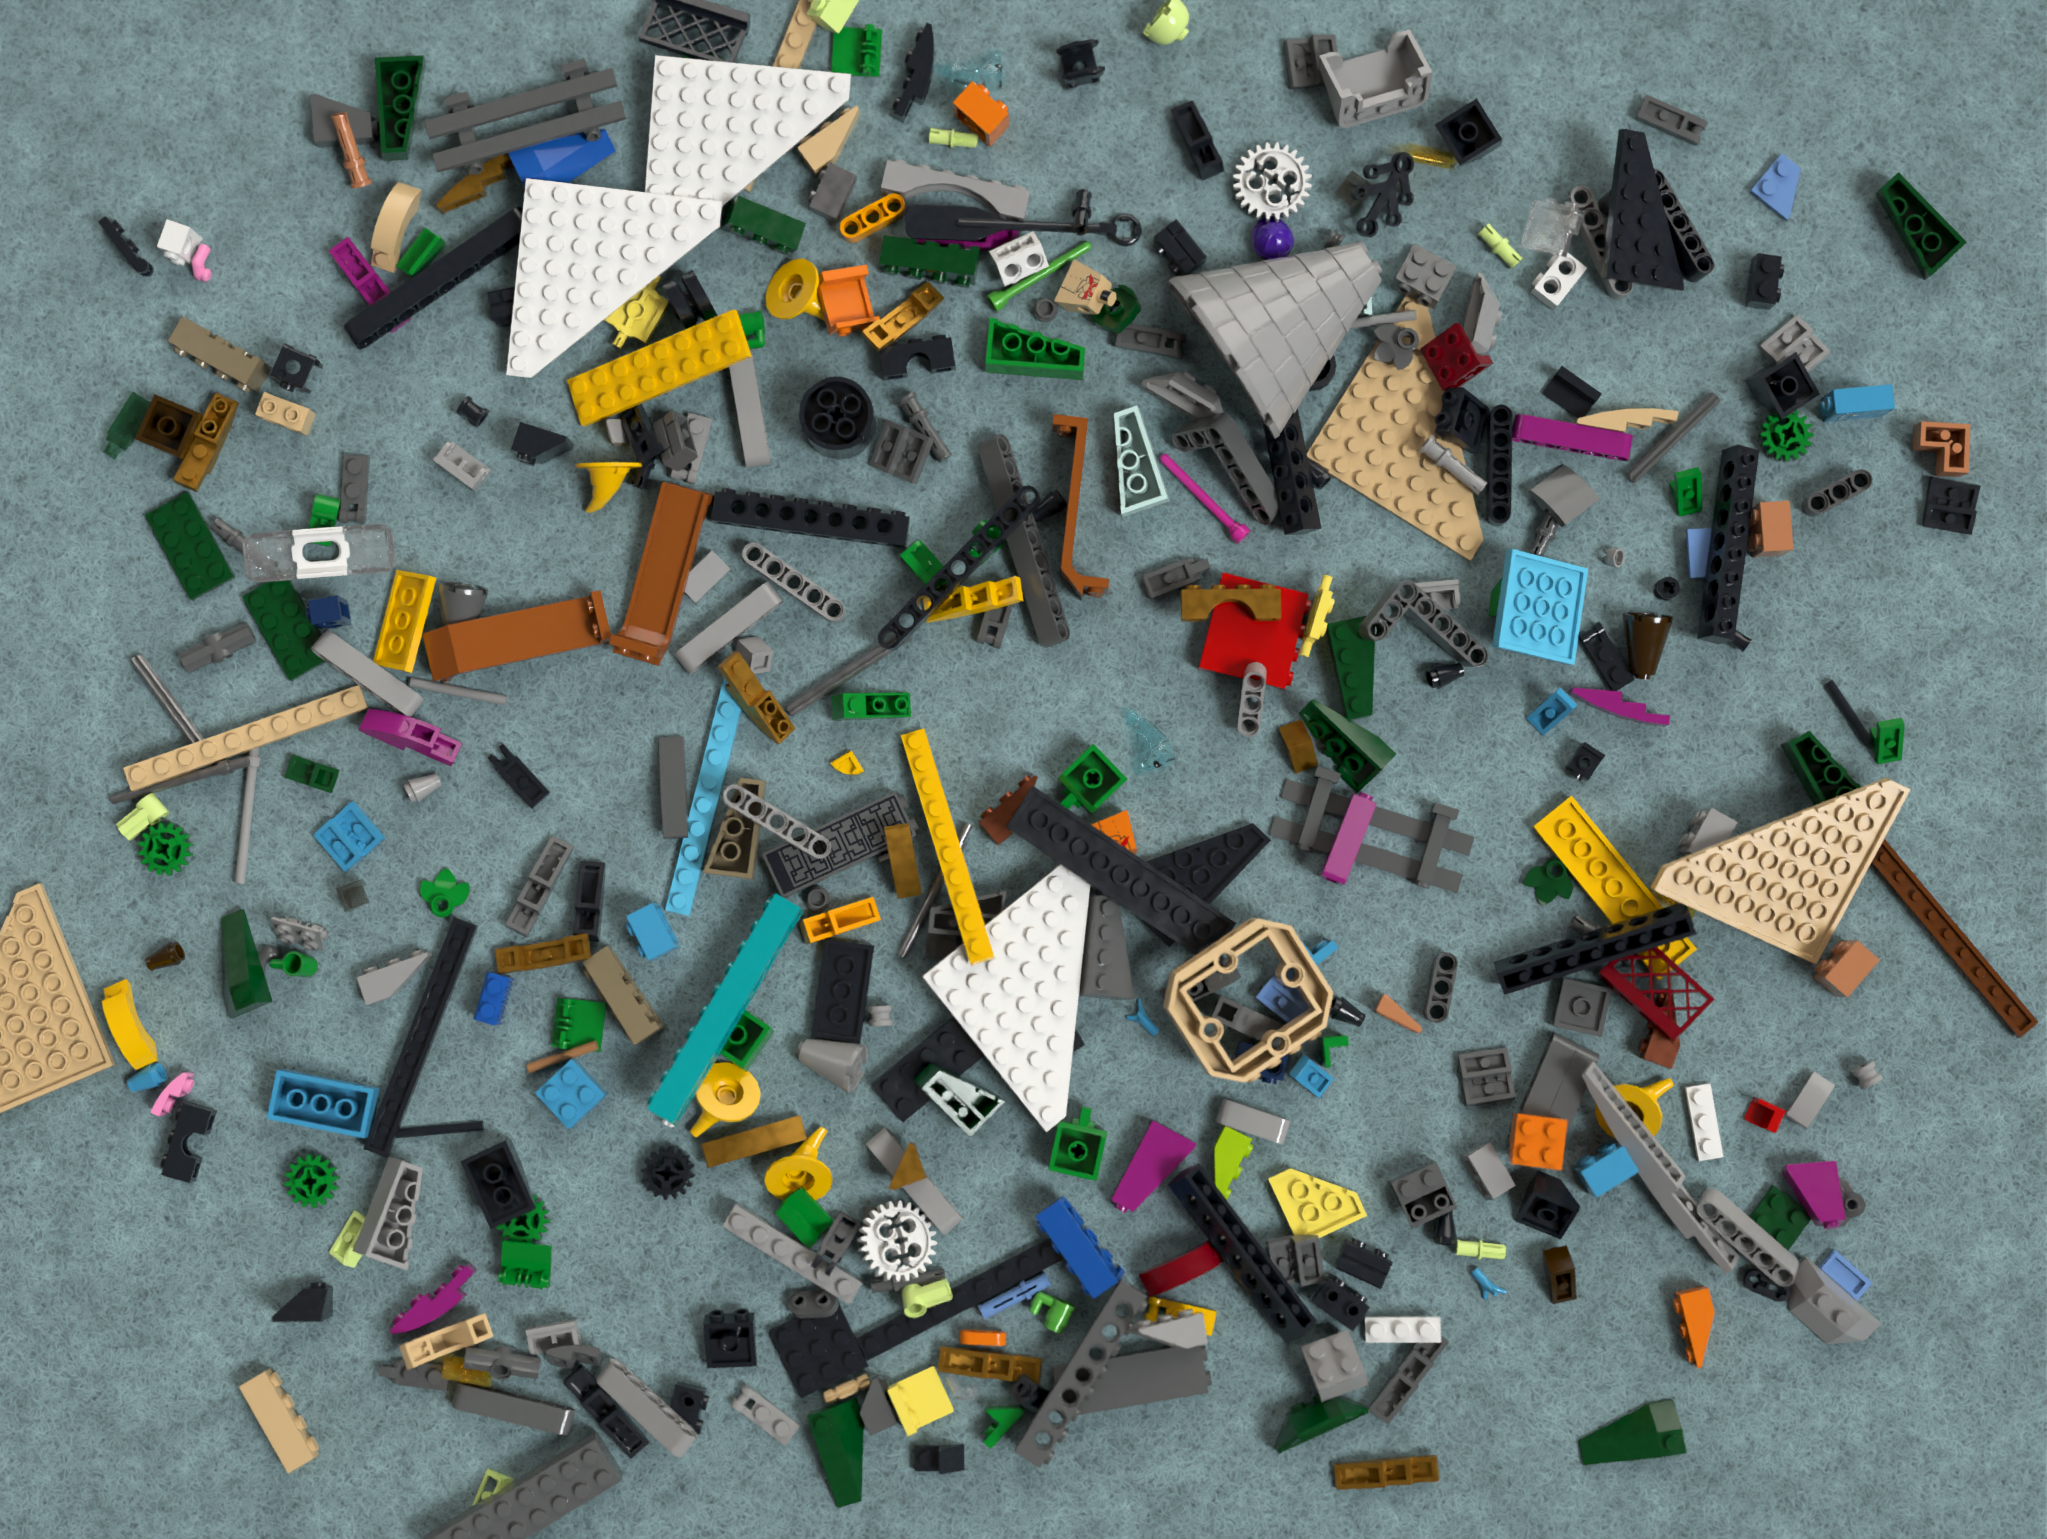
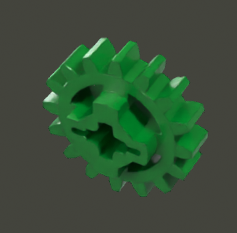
M1798 410L1781 419L1787 420L1782 426L1779 424L1775 425L1777 421H1780L1775 415L1774 417L1771 415L1765 418L1767 423L1760 425V428L1764 430V432L1758 435L1759 438L1764 439L1760 447L1767 446L1768 450L1765 454L1773 453V460L1775 461L1782 457L1783 463L1788 462L1790 457L1795 461L1799 459L1798 454L1805 455L1807 453L1805 448L1812 446V443L1808 441L1809 438L1814 436V433L1808 432L1812 424H1805L1804 421L1807 416L1799 418ZM1788 429L1787 436L1790 438L1785 441L1783 432ZM1771 437H1773L1776 445H1774V443L1772 442ZM1789 445L1798 446L1792 451H1785Z
M159 823L158 829L155 826H150L151 833L142 834L146 839L145 842H138V845L143 847V850L139 851L138 855L145 856L141 863L144 865L150 864L148 867L150 872L157 869V875H163L166 872L168 876H172L173 869L176 872H182L180 865L188 866L190 863L186 858L187 856H193V853L188 852V848L194 846L193 843H187L190 834L182 835L184 828L177 827L175 829L174 823H169L167 828L165 823ZM163 833H171L176 837L167 839ZM163 845H169L167 849L168 854L162 853L165 849ZM181 847V852H180V855H179V857H178V851H179V848ZM164 859L169 865L163 866L156 861Z
M308 1154L306 1160L303 1157L297 1158L298 1164L291 1163L289 1165L293 1171L285 1173V1176L289 1177L290 1181L284 1183V1186L291 1187L287 1195L294 1194L296 1196L293 1200L294 1203L302 1200V1207L304 1208L309 1203H311L312 1208L318 1207V1201L322 1206L327 1204L326 1197L333 1199L335 1195L331 1191L339 1189V1186L334 1183L340 1179V1176H334L333 1173L338 1169L337 1166L330 1168L331 1159L323 1162V1155L321 1154L317 1155L315 1159L313 1154ZM305 1166L303 1175L297 1178L298 1173ZM318 1166L325 1171L326 1175L318 1170ZM312 1177L317 1180V1183L312 1185V1183H308V1179ZM324 1184H327L326 1190L321 1194L320 1189ZM299 1187L306 1192V1195L299 1190Z
M533 1195L537 1208L526 1213L528 1217L526 1223L520 1224L518 1222L520 1220L519 1216L511 1220L510 1225L506 1222L497 1226V1230L503 1229L505 1231L501 1237L509 1236V1241L517 1240L524 1243L527 1241V1243L534 1244L533 1238L540 1241L542 1239L540 1232H548L544 1224L551 1222V1219L545 1218V1214L549 1213L550 1210H543L542 1208L545 1201L543 1200L538 1203L536 1201L537 1195ZM537 1213L539 1215L538 1227L535 1224V1215ZM518 1230H523L529 1235L521 1236L516 1234L515 1232Z

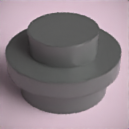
M1041 298L1034 305V315L1041 322H1050L1058 314V306L1050 298Z
M813 887L806 895V903L814 911H822L830 904V894L823 887Z

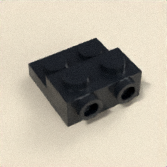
M1464 387L1447 388V391L1441 397L1443 402L1441 412L1435 418V433L1448 443L1459 444L1469 453H1478L1490 408Z
M737 1309L734 1313L724 1314L722 1310H713L708 1315H705L703 1327L707 1369L757 1366L755 1312L749 1313L747 1309Z

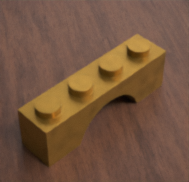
M1188 585L1186 589H1182L1180 592L1181 622H1205L1210 611L1217 605L1225 602H1235L1243 605L1250 611L1254 621H1280L1281 589H1275V585H1260V589H1250V585H1236L1235 589H1225V585H1211V589H1201L1200 585Z

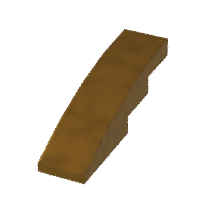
M506 153L494 157L483 164L484 168L480 174L472 175L469 173L454 185L437 203L441 213H446L487 197L484 187L507 179L504 169L514 166L509 154Z
M798 1115L701 1144L707 1168L799 1142L807 1139L801 1116Z
M941 1346L937 1372L1005 1381H1017L1023 1373L1039 1384L1043 1358Z
M1438 1455L1395 1457L1334 1464L1336 1490L1386 1488L1393 1485H1412L1413 1483L1439 1482L1440 1480Z

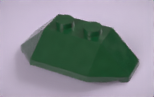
M1319 1394L1313 1396L1314 1401L1304 1404V1402H1299L1290 1407L1291 1411L1286 1413L1275 1443L1276 1451L1280 1454L1364 1416L1369 1411L1364 1404L1343 1396H1337L1321 1402Z

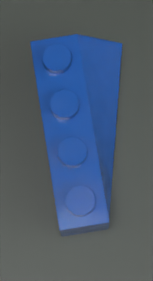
M1064 1195L1035 1216L1038 1219L1036 1222L1043 1233L1047 1232L1052 1239L1051 1244L1054 1250L1064 1256L1068 1270L1072 1274L1076 1273L1081 1280V1288L1087 1295L1090 1294L1093 1299L1116 1284L1124 1275L1125 1270L1121 1265L1117 1268L1114 1266L1113 1256L1108 1249L1104 1250L1098 1246L1099 1242L1096 1234L1089 1228L1085 1229L1082 1226L1084 1224L1083 1218Z

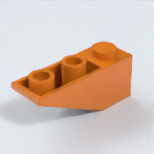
M1704 1285L1675 1292L1676 1299L1673 1300L1675 1312L1680 1314L1682 1323L1679 1324L1681 1336L1683 1339L1686 1338L1688 1348H1685L1687 1360L1696 1368H1702L1715 1313L1709 1288Z

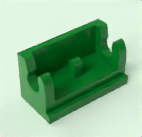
M917 540L900 555L901 559L924 585L943 567L941 562L921 540ZM938 581L936 590H939L947 581Z

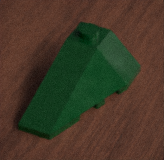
M244 909L221 918L223 998L230 1019L273 1002Z
M857 1397L810 1411L808 1414L813 1437L837 1508L862 1501L864 1422L860 1415L861 1409Z

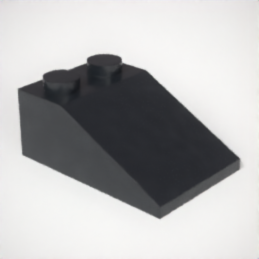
M511 1139L460 1161L490 1230L537 1208L521 1160Z

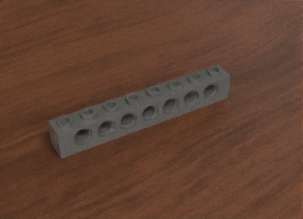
M1120 1278L1014 1450L1015 1453L1038 1468H1041L1043 1463L1048 1465L1055 1453L1052 1448L1056 1442L1061 1443L1068 1433L1065 1427L1070 1420L1074 1422L1082 1409L1079 1408V1405L1083 1398L1085 1400L1090 1398L1095 1389L1092 1386L1093 1382L1097 1377L1101 1379L1108 1368L1105 1364L1110 1356L1114 1358L1121 1347V1344L1118 1342L1123 1334L1129 1335L1126 1328L1134 1327L1135 1323L1132 1322L1136 1313L1141 1315L1148 1302L1145 1300L1147 1297L1146 1293ZM1121 1303L1127 1304L1130 1307L1129 1313L1125 1316H1119L1115 1311L1117 1305ZM1106 1325H1113L1117 1329L1113 1337L1103 1335L1102 1330ZM1094 1346H1099L1103 1349V1355L1098 1359H1094L1089 1355V1350ZM1079 1368H1087L1089 1370L1090 1376L1086 1380H1080L1076 1377L1075 1374ZM1065 1390H1074L1077 1394L1076 1398L1073 1401L1064 1400L1062 1394ZM1052 1411H1060L1063 1414L1062 1421L1058 1423L1052 1422L1049 1419L1050 1413ZM1040 1432H1045L1050 1436V1440L1046 1444H1039L1035 1439L1036 1435Z

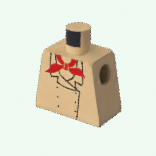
M1073 260L1054 301L1068 312L1097 315L1100 313L1103 304L1112 306L1115 303L1116 293L1110 291L1112 284L1103 275L1079 261Z

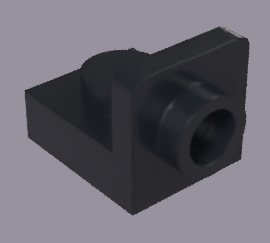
M1023 1373L1009 1390V1394L1023 1407L1035 1413L1038 1412L1050 1392L1047 1388L1035 1383Z

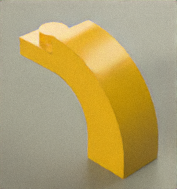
M125 979L104 988L105 1000L102 1001L105 1017L112 1035L127 1061L135 1070L158 1061L155 1041L146 1032L137 1015L132 988L128 980Z

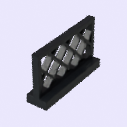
M654 0L640 33L639 42L693 59L735 63L745 35H748L750 29V14L707 0ZM657 9L668 10L670 16L659 20L656 15ZM687 16L692 18L693 23L682 27L678 19ZM674 21L678 29L666 33L662 25ZM709 23L714 25L717 30L705 34L701 26ZM659 27L662 33L661 36L656 38L647 36L648 31ZM697 28L701 36L689 40L685 32ZM734 31L738 32L739 36L728 42L724 33ZM680 34L683 36L685 43L680 45L672 44L670 38ZM720 35L724 44L713 48L709 39ZM705 42L709 50L698 52L695 51L693 46ZM728 49L731 56L729 61L718 58L716 53Z

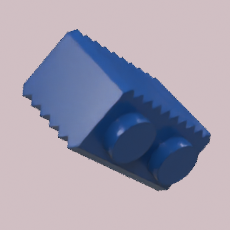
M487 972L474 1020L491 1025L502 1024V1015L505 1014L503 1010L506 1009V1001L509 1000L507 996L510 995L509 991L512 990V982L515 981L513 977L496 972Z

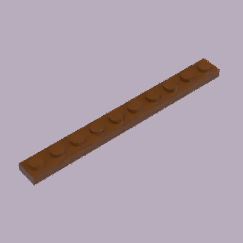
M1884 839L1871 865L2017 1038H2021L2039 1022Z

